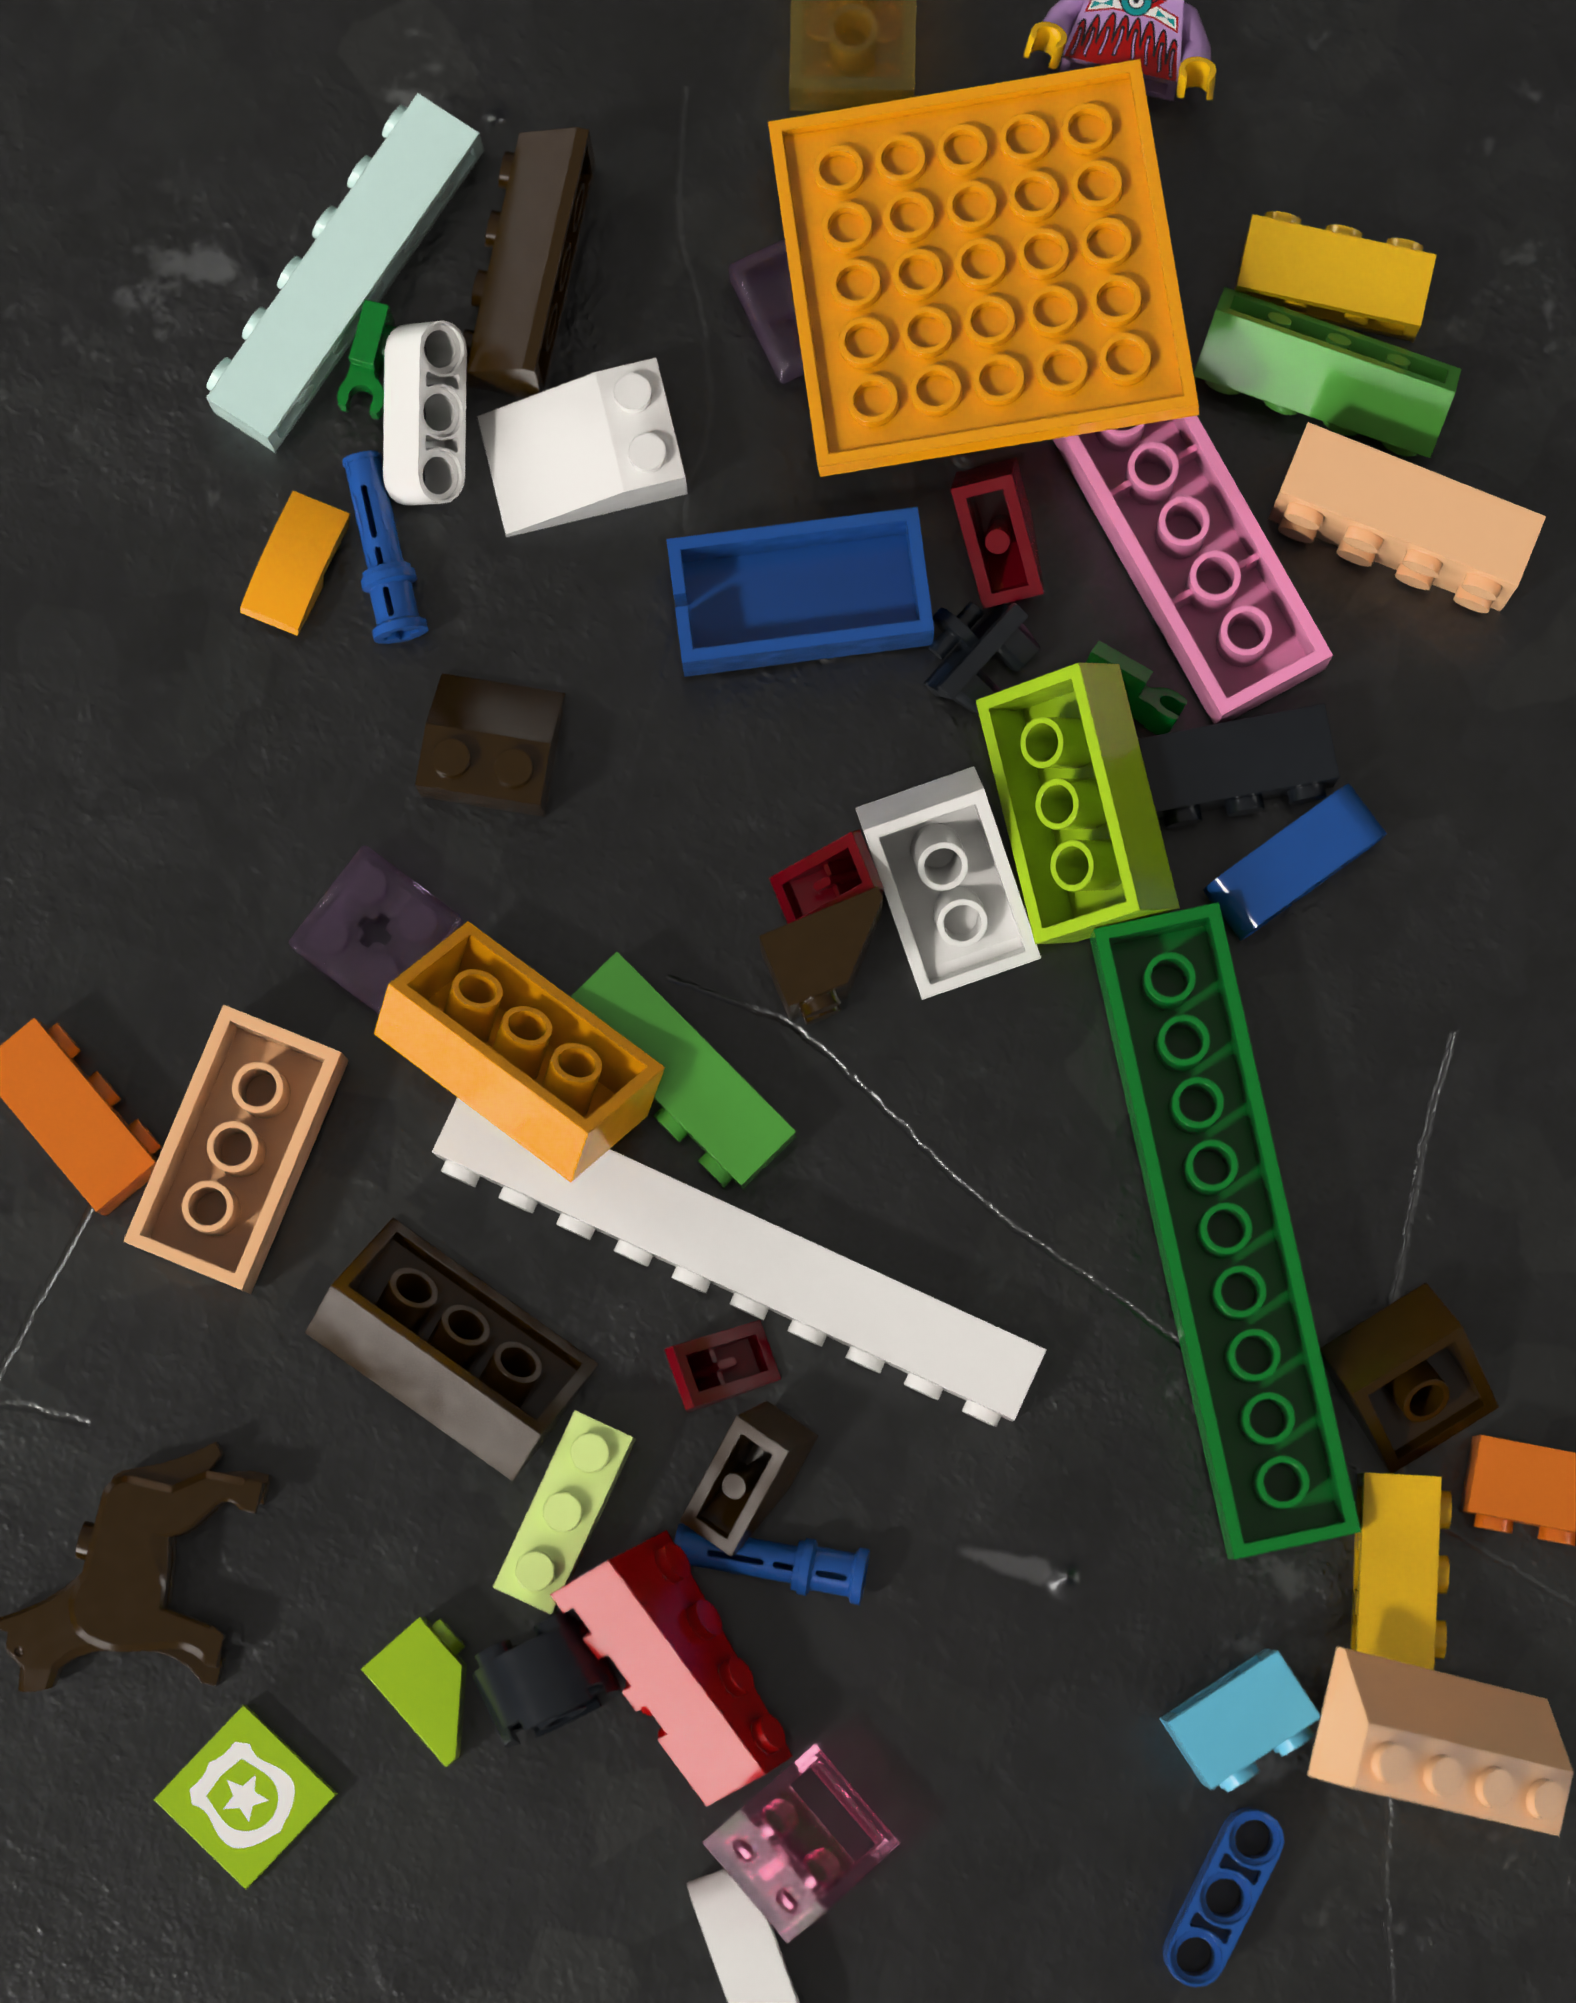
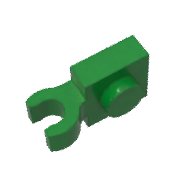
M364 300L349 355V371L337 393V401L341 411L348 412L352 397L358 392L365 391L373 395V401L370 405L371 417L379 420L384 414V389L378 380L383 363L385 362L386 340L391 331L397 328L394 326L395 321L389 305Z
M1100 640L1085 662L1120 665L1133 719L1143 724L1156 735L1171 731L1188 702L1186 698L1174 690L1146 686L1154 671Z

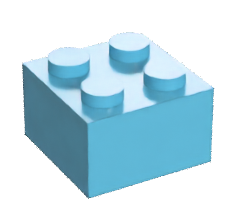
M1265 1648L1159 1719L1200 1783L1211 1790L1219 1785L1221 1789L1225 1788L1226 1792H1229L1251 1779L1260 1771L1254 1761L1274 1750L1275 1754L1280 1753L1281 1756H1284L1310 1740L1314 1733L1309 1725L1320 1719L1321 1716L1278 1650Z

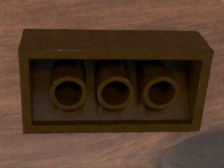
M572 127L519 133L515 153L505 151L498 181V187L506 189L501 212L491 211L485 235V247L493 248L488 271L481 269L477 271L472 291L471 306L479 308L475 330L465 329L463 332L467 349L466 377L469 386L472 388L524 399L545 391L596 167L589 129Z
M392 1218L330 1286L305 1332L511 1481L517 1477L542 1446L599 1365L395 1218Z

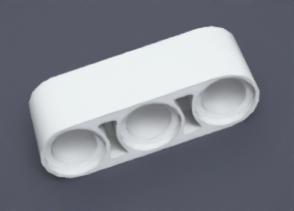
M445 320L399 325L391 331L386 340L384 363L383 479L389 496L395 502L406 506L451 502L458 497L464 486L467 349L461 330L453 323ZM425 345H426V349H427V357L425 356V350H424V346H425ZM424 407L426 410V421L424 419L423 413ZM423 469H424V471H425V478H426V479H425V484H424L423 475H422V474H423Z
M748 1860L686 1882L727 2002L800 2003Z

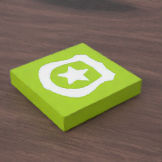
M243 1705L153 1800L243 1888L248 1889L338 1793L247 1705Z

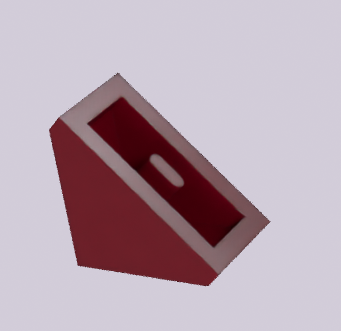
M860 829L849 832L769 878L787 924L876 887L879 888L882 897L884 894L883 884Z
M761 1320L664 1349L685 1410L688 1413L781 1380Z

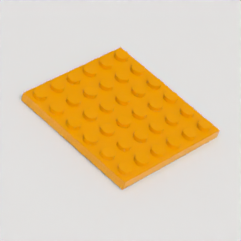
M1140 59L768 121L820 477L1199 415V403Z

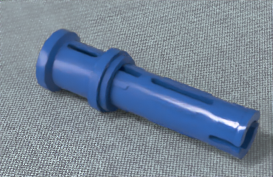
M369 450L348 455L342 460V464L347 475L355 519L367 565V570L362 573L363 578L360 581L363 592L370 593L377 624L372 630L375 643L379 644L398 643L417 638L425 634L429 629L426 618L419 617L412 586L417 580L415 568L411 567L409 562L403 560L394 512L389 494L384 486L382 455L379 451Z
M681 1523L678 1525L674 1543L684 1551L691 1566L791 1583V1590H795L796 1594L807 1596L810 1590L846 1596L849 1598L850 1604L861 1605L869 1565L870 1549L860 1547L856 1553L819 1547L817 1540L806 1538L805 1541L799 1540L798 1546L750 1537L737 1554L731 1557L686 1525Z

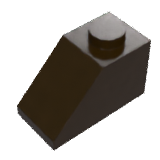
M768 1401L737 1415L682 1515L680 1522L732 1557L737 1554L789 1490L818 1435Z

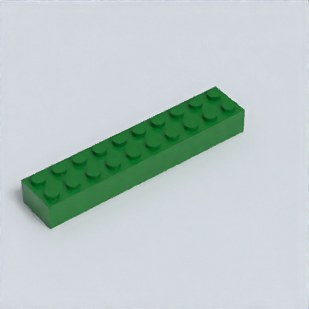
M1219 902L1095 928L1090 937L1091 947L1228 1560H1235L1360 1533L1361 1529Z

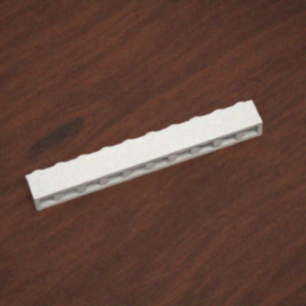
M458 1097L432 1150L438 1158L445 1161L441 1172L473 1187H476L480 1177L503 1187L498 1198L517 1208L533 1214L537 1204L560 1213L556 1225L588 1240H591L594 1231L597 1230L618 1240L614 1252L648 1267L652 1257L660 1259L676 1267L671 1278L703 1293L707 1292L711 1283L734 1294L729 1303L731 1306L764 1320L768 1310L792 1320L787 1330L788 1332L820 1347L823 1346L826 1337L836 1340L850 1347L845 1358L879 1374L885 1363L908 1374L903 1385L930 1398L939 1400L943 1390L966 1400L962 1412L994 1427H997L1001 1417L1012 1422L1015 1420L1046 1352V1349L611 1149L574 1181L569 1182Z

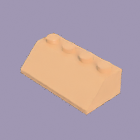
M1342 1647L1336 1648L1307 1776L1357 1790L1560 1836L1574 1772L1548 1699Z

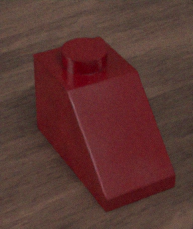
M1017 458L956 472L950 490L983 609L1044 594L1045 590L1033 518Z

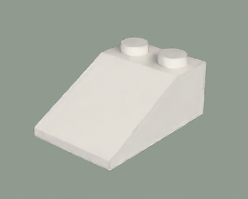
M657 358L597 371L477 416L506 537L688 494L686 477Z
M974 766L855 808L922 1000L1041 959L992 810Z

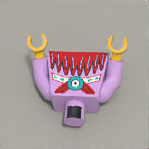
M1060 0L1049 10L1043 22L1036 23L1032 27L1023 54L1027 59L1035 51L1049 54L1052 57L1049 64L1051 69L1058 68L1062 57L1060 72L1140 59L1146 95L1174 101L1175 93L1178 98L1184 99L1187 88L1199 87L1206 92V100H1212L1214 97L1217 69L1216 65L1211 61V46L1197 9L1185 3L1184 0Z

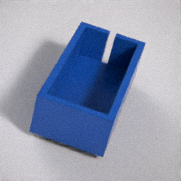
M918 507L666 539L684 677L922 647L933 643L934 624Z

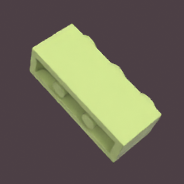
M576 1410L574 1411L493 1588L548 1614H556L559 1607L550 1594L571 1582L636 1441L634 1437Z

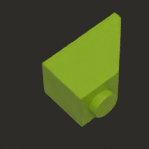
M424 1616L414 1621L362 1667L361 1670L442 1764L447 1767L461 1756L467 1664L458 1653L466 1646L443 1619H438L432 1625Z

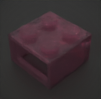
M816 1744L809 1748L702 1842L786 1943H789L828 1911L900 1844ZM809 1768L814 1771L876 1844L858 1860L854 1861L790 1786Z

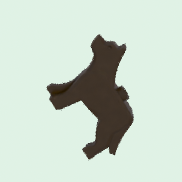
M214 1442L189 1455L168 1462L123 1470L114 1475L102 1493L95 1523L85 1521L78 1537L75 1558L85 1560L83 1571L67 1586L47 1599L23 1610L0 1617V1630L8 1632L7 1654L20 1666L18 1691L36 1692L55 1687L66 1665L77 1657L96 1651L159 1652L175 1658L188 1667L201 1683L218 1686L226 1660L221 1654L225 1635L212 1624L170 1608L175 1577L176 1537L190 1534L201 1527L228 1502L233 1503L242 1511L257 1514L259 1504L265 1505L272 1475L256 1471L213 1472L214 1467L224 1456L219 1442Z

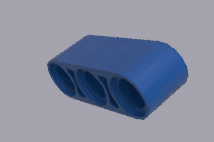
M1348 783L1208 884L1203 891L1212 903L1219 902L1222 917L1239 940L1242 941L1384 838L1387 833Z
M1254 1807L1239 1808L1230 1813L1223 1822L1165 1938L1162 1949L1164 1962L1171 1974L1182 1984L1200 1987L1206 1986L1218 1978L1281 1855L1284 1845L1283 1830L1275 1818L1261 1809ZM1248 1820L1262 1821L1268 1829V1844L1257 1855L1247 1856L1241 1854L1236 1847L1235 1835L1237 1829ZM1227 1878L1234 1880L1240 1891L1237 1906L1228 1913L1218 1914L1212 1912L1206 1904V1893L1209 1886L1218 1879ZM1199 1937L1205 1939L1211 1949V1957L1205 1968L1196 1972L1182 1970L1177 1964L1176 1954L1178 1947L1189 1938Z

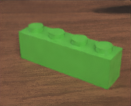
M1224 287L1199 356L1194 376L1204 379L1209 387L1218 392L1230 395L1241 392L1264 400V403L1270 409L1285 415L1301 413L1323 421L1327 428L1336 433L1347 436H1354L1359 433L1382 441V444L1388 450L1403 456L1419 454L1431 458L1456 393L1461 368Z
M617 951L570 996L665 1067L654 1097V1101L661 1108L653 1117L679 1143L688 1135L705 1152L697 1161L722 1187H725L733 1180L743 1190L797 1137L796 1131Z

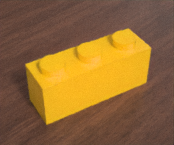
M1268 211L1264 216L1252 215L1234 290L1334 325L1414 342L1422 324L1437 254L1423 252V246L1412 240L1390 238L1387 239L1386 243L1362 238V233L1359 230L1349 226L1332 224L1327 225L1325 230L1301 225V219L1295 215L1280 211Z
M1357 1473L1356 1511L1361 1532L1355 1533L1350 1650L1434 1670L1435 1659L1445 1658L1447 1625L1446 1620H1436L1437 1594H1447L1449 1557L1448 1555H1439L1440 1529L1449 1530L1452 1495L1451 1491L1441 1490L1442 1477Z

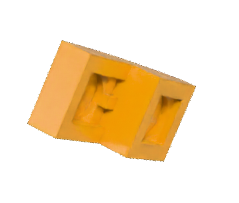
M292 491L254 571L240 606V613L298 636L323 589L324 574L349 528L350 513Z

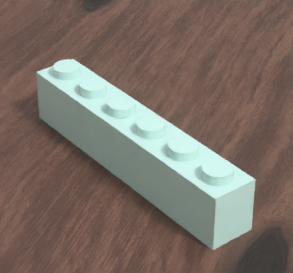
M419 93L416 94L408 107L400 105L391 114L382 132V136L386 139L373 158L365 155L357 163L347 182V186L351 189L338 208L331 205L323 212L313 229L312 237L316 240L303 258L295 256L286 265L277 283V287L281 289L268 309L261 306L252 314L242 332V338L246 341L232 360L225 357L220 361L207 382V389L210 392L206 399L213 412L275 453L354 340L364 300L378 303L381 301L484 152L479 132Z

